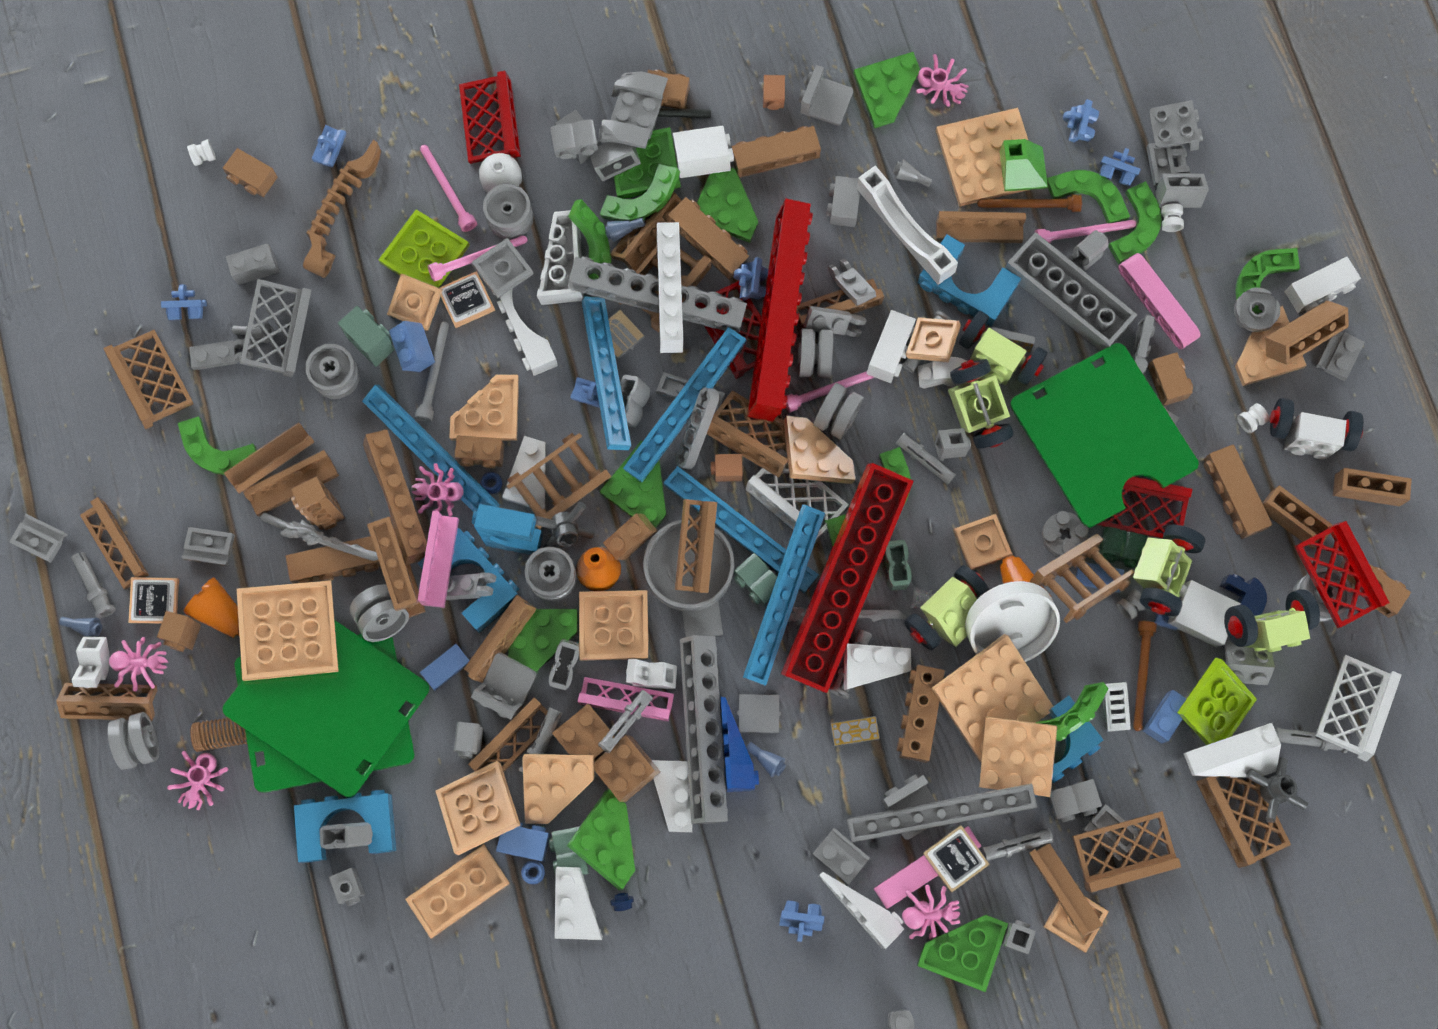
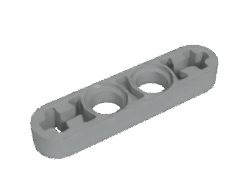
M705 387L701 389L676 455V464L680 468L692 469L697 461L718 405L719 394L716 389Z

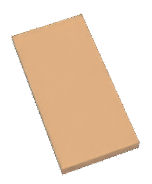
M483 844L405 900L430 939H432L505 888L510 882L485 844Z

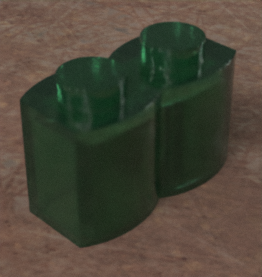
M1104 527L1101 534L1103 541L1099 545V552L1109 563L1121 561L1126 567L1136 568L1142 555V549L1150 537L1113 527Z

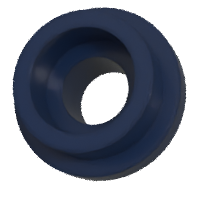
M488 472L482 476L480 485L489 494H495L501 490L503 482L499 474ZM491 480L496 482L493 487L488 486V482Z
M628 893L616 894L614 899L610 900L614 911L629 910L632 908V902H634L633 896H628Z

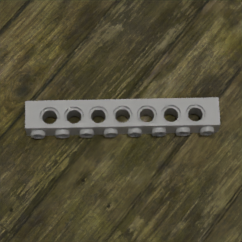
M575 257L568 280V289L659 313V297L652 294L655 291H659V282L656 276L637 274L634 270L628 268L622 270L615 268L610 263L600 264L588 257ZM590 274H597L599 278L592 280L588 276ZM616 279L621 283L615 286L610 281ZM634 285H638L642 288V290L634 291L631 289V287ZM681 286L682 298L685 300L682 303V320L724 331L729 327L739 334L747 303L735 297L730 299L722 297L717 292H703L695 286ZM701 302L704 303L706 307L703 309H699L695 306V304ZM723 308L727 311V314H719L717 309Z
M692 635L680 639L691 824L728 822L715 636Z

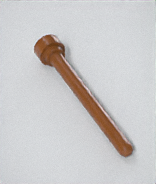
M1072 195L1067 197V199H980L977 205L980 208H1067L1071 212H1081L1082 196Z
M1149 621L1138 622V632H1140L1139 636H1142L1133 724L1135 731H1141L1143 728L1151 637L1154 636L1157 629V623Z

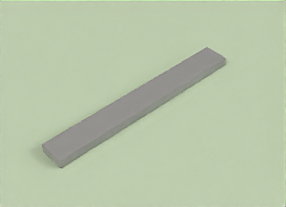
M1031 783L848 818L847 822L853 843L1037 808V803Z

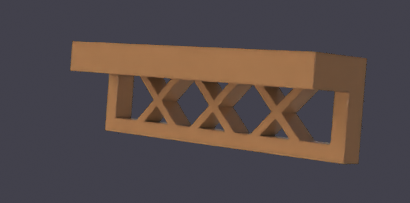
M672 193L667 204L658 213L655 211L651 214L650 219H648L649 216L645 217V226L633 229L632 232L625 235L610 253L611 257L623 261L629 269L636 272L657 247V223H668L666 221L668 214L682 201L678 195Z
M939 211L936 220V241L942 242L947 234L959 242L1022 243L1026 213Z
M870 279L866 282L876 291V297L858 306L851 299L839 302L841 296L846 294L842 290H838L803 302L799 306L797 305L796 312L799 313V310L809 309L810 306L814 305L820 307L822 302L827 301L834 304L826 307L828 309L847 311L850 314H854L882 304L884 295L881 289H877L874 279ZM799 313L798 325L800 330L802 328L805 329L803 324L807 314L801 316Z
M298 422L231 467L224 474L240 494L313 444L314 440Z
M323 450L245 489L243 493L251 502L256 515L261 516L263 513H267L291 501V497L294 496L292 488L315 477H318L324 484L338 477L339 474L331 458Z
M97 497L90 501L93 507L80 516L120 584L126 590L131 587V579L125 581L123 577L125 567L130 568L134 577L145 578L149 574L106 502ZM97 513L101 519L100 526L93 525L89 517ZM103 530L108 531L112 538L111 544L102 542ZM114 548L119 549L122 554V562L112 559Z
M684 499L675 590L708 593L717 502ZM690 504L700 505L699 516L694 520L689 515ZM693 526L697 531V538L691 542L687 538V531ZM691 549L695 554V560L689 565L685 561V553ZM688 571L693 576L692 587L682 586L683 576Z
M516 595L465 666L464 670L469 673L468 677L483 683L495 655L499 652L506 653L537 608L521 596Z
M65 683L56 703L60 718L103 720L124 718L129 720L131 715L144 712L153 721L155 712L152 702L158 690L156 685L153 689L149 685H138L137 692H134L133 685L120 684L118 688L114 684H98L97 688L73 687V683ZM69 691H79L75 695H68ZM95 692H103L97 696H91ZM119 692L126 693L120 697L113 696ZM141 693H148L147 697H136Z
M534 697L468 765L474 771H477L490 762H506L502 766L503 772H505L536 740L541 726H533V716L539 710L545 715L548 711ZM530 720V726H524ZM520 729H530V738L526 742H517V733ZM504 746H513V756L510 759H500V750Z
M1049 843L1037 851L1036 849L1029 853L1030 858L1081 937L1084 938L1102 927L1103 924L1051 844Z

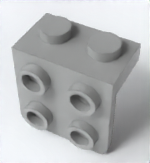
M816 65L814 71L808 74L806 84H808L807 89L802 90L800 94V113L839 126L843 121L852 98L853 88L823 78L824 67Z
M1192 100L1150 109L1149 114L1156 148L1160 149L1189 143L1190 151L1199 150V142L1203 141L1201 128H1197L1196 122H1199L1198 110L1193 107Z
M1227 637L1224 650L1226 655L1225 663L1242 683L1268 685L1275 669L1272 652H1267V650L1254 651V648L1238 647Z
M499 652L495 655L483 683L473 691L471 698L476 700L479 705L488 707L496 711L499 716L511 720L521 711L537 674L529 667Z
M916 774L904 781L906 786L898 790L895 786L885 792L886 798L881 801L887 811L936 802L926 786L928 781L925 776L922 775L918 778ZM926 829L901 833L904 839L909 840Z

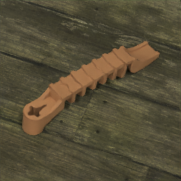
M375 140L372 141L363 156L359 159L348 161L344 169H340L339 176L333 180L332 188L327 191L328 195L321 201L322 206L320 210L316 211L317 216L311 222L312 227L310 231L306 232L311 240L312 247L305 257L303 268L323 278L329 274L335 259L334 254L325 251L327 243L322 235L329 236L330 228L325 223L333 226L335 219L330 213L338 215L340 209L335 205L336 202L341 205L345 203V198L341 193L343 192L349 196L352 195L353 189L347 183L349 182L360 189L362 181L358 178L365 179L374 173L381 155V149Z

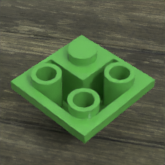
M1026 139L1004 140L1000 149L1004 191L1046 189L1048 184L1043 147Z

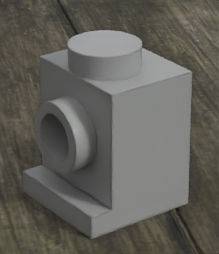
M964 428L938 431L934 445L939 461H944V458L966 457L968 450L971 448V441L966 436Z

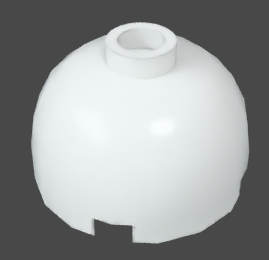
M496 153L488 156L481 163L479 180L485 192H489L495 186L501 184H514L519 187L522 182V172L513 157L504 153Z

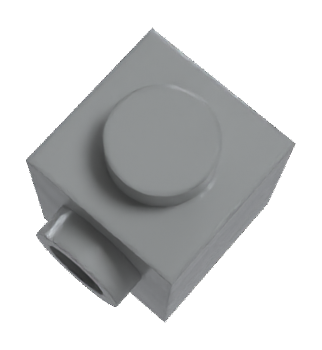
M349 868L329 877L339 904L346 903L347 907L360 902L359 897L365 895L356 868Z
M1016 920L1015 923H1008L1001 946L1023 954H1029L1036 931L1029 929L1030 924Z

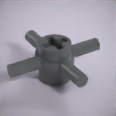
M579 502L571 513L559 512L552 519L535 516L537 519L536 525L550 528L552 532L551 538L543 548L555 547L557 543L562 547L574 545L578 541L579 536L593 539L594 531L578 527L576 521L586 509V505L583 502Z
M1280 757L1278 760L1275 776L1265 778L1252 769L1246 774L1247 778L1261 785V796L1269 803L1266 821L1270 823L1275 822L1278 806L1281 803L1288 801L1302 810H1305L1308 806V802L1296 796L1297 784L1291 776L1285 775L1288 759Z

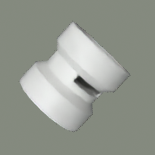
M209 139L202 141L199 145L192 144L187 146L195 166L201 165L206 160L209 162L216 160L215 152Z
M1167 204L1162 206L1161 216L1164 217L1162 221L1163 231L1176 232L1184 228V220L1181 219L1183 214L1182 205Z
M1257 403L1251 406L1248 412H1243L1237 416L1239 425L1248 434L1257 430V426L1269 422L1270 419L1265 408Z

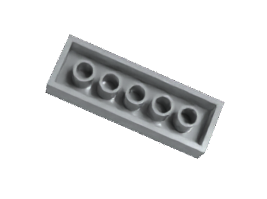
M1036 232L1008 261L1005 269L1021 278L1019 285L1099 351L1113 345L1137 316L1133 310Z

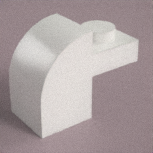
M950 357L949 362L932 361L931 363L918 366L919 387L925 389L940 384L949 387L960 385L952 382L950 372L960 367L966 360Z
M83 637L76 649L79 667L72 678L73 687L97 688L100 680H106L109 670L110 657L106 637Z
M628 659L626 669L627 683L641 688H676V665L665 662L648 663L637 659Z

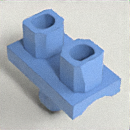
M1087 99L1085 104L1073 106L1071 111L1064 113L1063 120L1068 123L1067 127L1071 128L1069 141L1074 143L1080 139L1088 142L1093 139L1095 129L1087 126L1088 122L1091 124L1096 122L1099 116V111L1092 107L1093 101Z
M325 125L322 134L317 139L318 144L312 156L313 162L333 167L346 137V131L337 130Z
M1127 148L1124 149L1123 153L1114 151L1112 157L1120 159V161L1104 156L1100 162V165H1102L1100 170L1101 176L1110 180L1114 170L1120 171L1122 174L1118 183L1125 186L1131 185L1141 169L1125 163L1126 161L1133 164L1135 160L1134 157L1128 156L1129 149Z
M756 257L753 262L742 264L741 269L734 271V278L739 281L741 286L740 299L744 301L749 298L759 300L765 296L766 288L759 285V282L766 280L769 269L762 266V259Z
M180 284L178 291H172L171 293L172 298L179 297L180 301H161V308H166L168 320L182 319L181 307H188V319H202L203 306H207L206 300H188V297H195V291L187 290L185 284Z
M577 377L570 398L600 408L596 382Z
M787 901L784 911L782 910L779 926L789 927L788 933L797 934L798 942H802L803 935L812 936L813 930L822 931L824 916H821V905L808 904L807 914L798 913V902Z

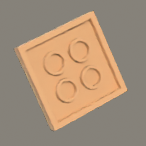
M647 590L579 592L580 661L649 659Z
M986 717L979 787L999 790L1032 783L1035 795L1050 797L1058 726Z
M498 761L436 790L453 851L457 855L520 826L501 763Z

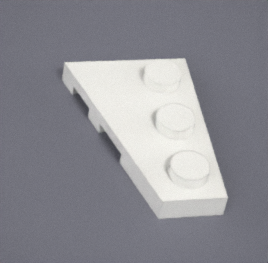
M524 436L510 477L517 472L522 475L546 457V443ZM546 463L540 467L544 474ZM531 473L522 482L541 508L544 509L546 491L534 474ZM515 486L509 490L505 488L502 497L504 500L529 507Z
M847 644L844 651V690L911 671V648Z
M652 760L661 771L653 779L669 832H692L687 761Z
M557 867L555 939L602 940L603 936L589 899L581 868Z

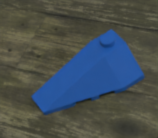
M721 697L727 792L755 790V785L759 784L758 770L754 771L752 760L726 697Z

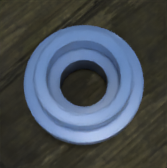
M532 860L524 864L521 875L528 884H538L545 876V869L540 862ZM532 868H536L538 871L535 877L529 875V871Z

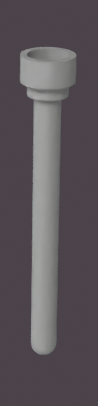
M442 321L440 324L433 354L435 363L430 368L423 403L416 409L415 418L424 422H432L434 411H432L433 407L431 404L449 324L446 321Z

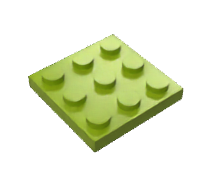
M416 209L379 258V262L398 275L405 274L439 288L451 271L446 272L443 279L434 282L428 271V265L435 262L445 264L459 259L464 255L470 244Z
M1215 658L1177 713L1206 745L1232 737L1257 699L1222 659Z

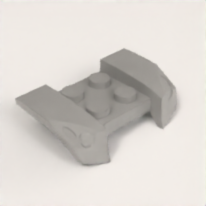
M642 71L624 73L614 84L611 97L618 96L611 120H602L598 141L602 143L615 142L646 149L661 108L668 78Z

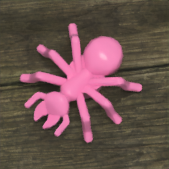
M934 54V71L929 67H923L918 74L919 84L928 89H917L916 93L927 95L933 90L936 91L931 100V104H934L942 90L943 103L950 107V102L947 100V91H949L952 101L961 104V101L957 99L965 98L966 95L962 92L967 93L966 89L969 86L962 83L955 85L951 83L958 81L967 72V69L964 68L956 77L948 80L954 59L950 60L947 70L938 68V58Z
M434 463V470L439 473L437 483H435L433 473L426 471L420 466L419 470L430 478L431 484H428L423 478H415V481L423 482L412 485V488L417 490L411 492L422 496L416 497L415 500H425L426 496L430 499L427 504L418 510V513L421 514L424 510L431 507L434 501H437L438 508L434 511L440 512L443 509L441 502L443 500L448 505L447 512L451 517L453 515L451 509L454 507L451 501L460 500L464 493L461 484L457 482L450 483L455 477L453 475L454 469L450 468L448 472L449 477L442 482L444 472L438 468L437 463Z
M145 637L137 641L136 653L132 652L125 640H122L121 643L127 653L117 651L109 659L111 668L119 672L118 680L114 686L118 688L123 681V676L129 672L132 674L131 681L134 692H137L138 688L136 675L143 674L152 689L155 688L153 681L146 672V667H149L156 674H164L163 671L156 669L167 668V666L161 664L168 663V661L164 657L158 656L166 655L167 653L157 651L148 659L147 656L152 649H157L162 643L158 642L148 645L141 657V645L144 644Z
M182 751L181 754L190 764L191 768L188 773L175 768H171L170 771L187 777L190 782L169 785L167 789H181L191 786L190 790L181 794L178 803H181L183 800V807H185L189 802L188 809L196 806L198 800L199 803L196 810H200L203 801L198 791L201 790L206 795L209 806H212V795L204 785L224 791V787L210 782V779L221 776L229 769L225 767L218 772L212 773L217 767V760L214 755L210 753L200 754L196 759L195 765V762L188 756L186 751Z
M925 885L929 903L918 901L910 891L906 892V895L915 903L914 907L907 908L902 913L904 923L909 928L916 930L909 936L910 939H913L915 936L922 937L927 926L930 925L929 939L932 940L936 937L935 921L945 933L949 932V929L940 920L942 917L949 921L951 925L960 923V920H954L960 916L959 911H954L960 908L957 906L959 904L958 900L950 902L943 909H940L946 903L945 892L947 888L945 886L941 890V901L934 909V898L929 885Z

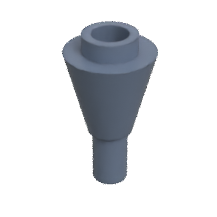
M642 217L633 221H608L605 227L607 238L616 242L632 232L633 229L645 226V220Z
M61 617L59 621L61 626L72 628L85 637H97L102 631V624L99 618L71 619Z
M752 742L746 747L747 751L757 757V760L771 777L779 776L786 767V764H784L785 758L766 750H761Z

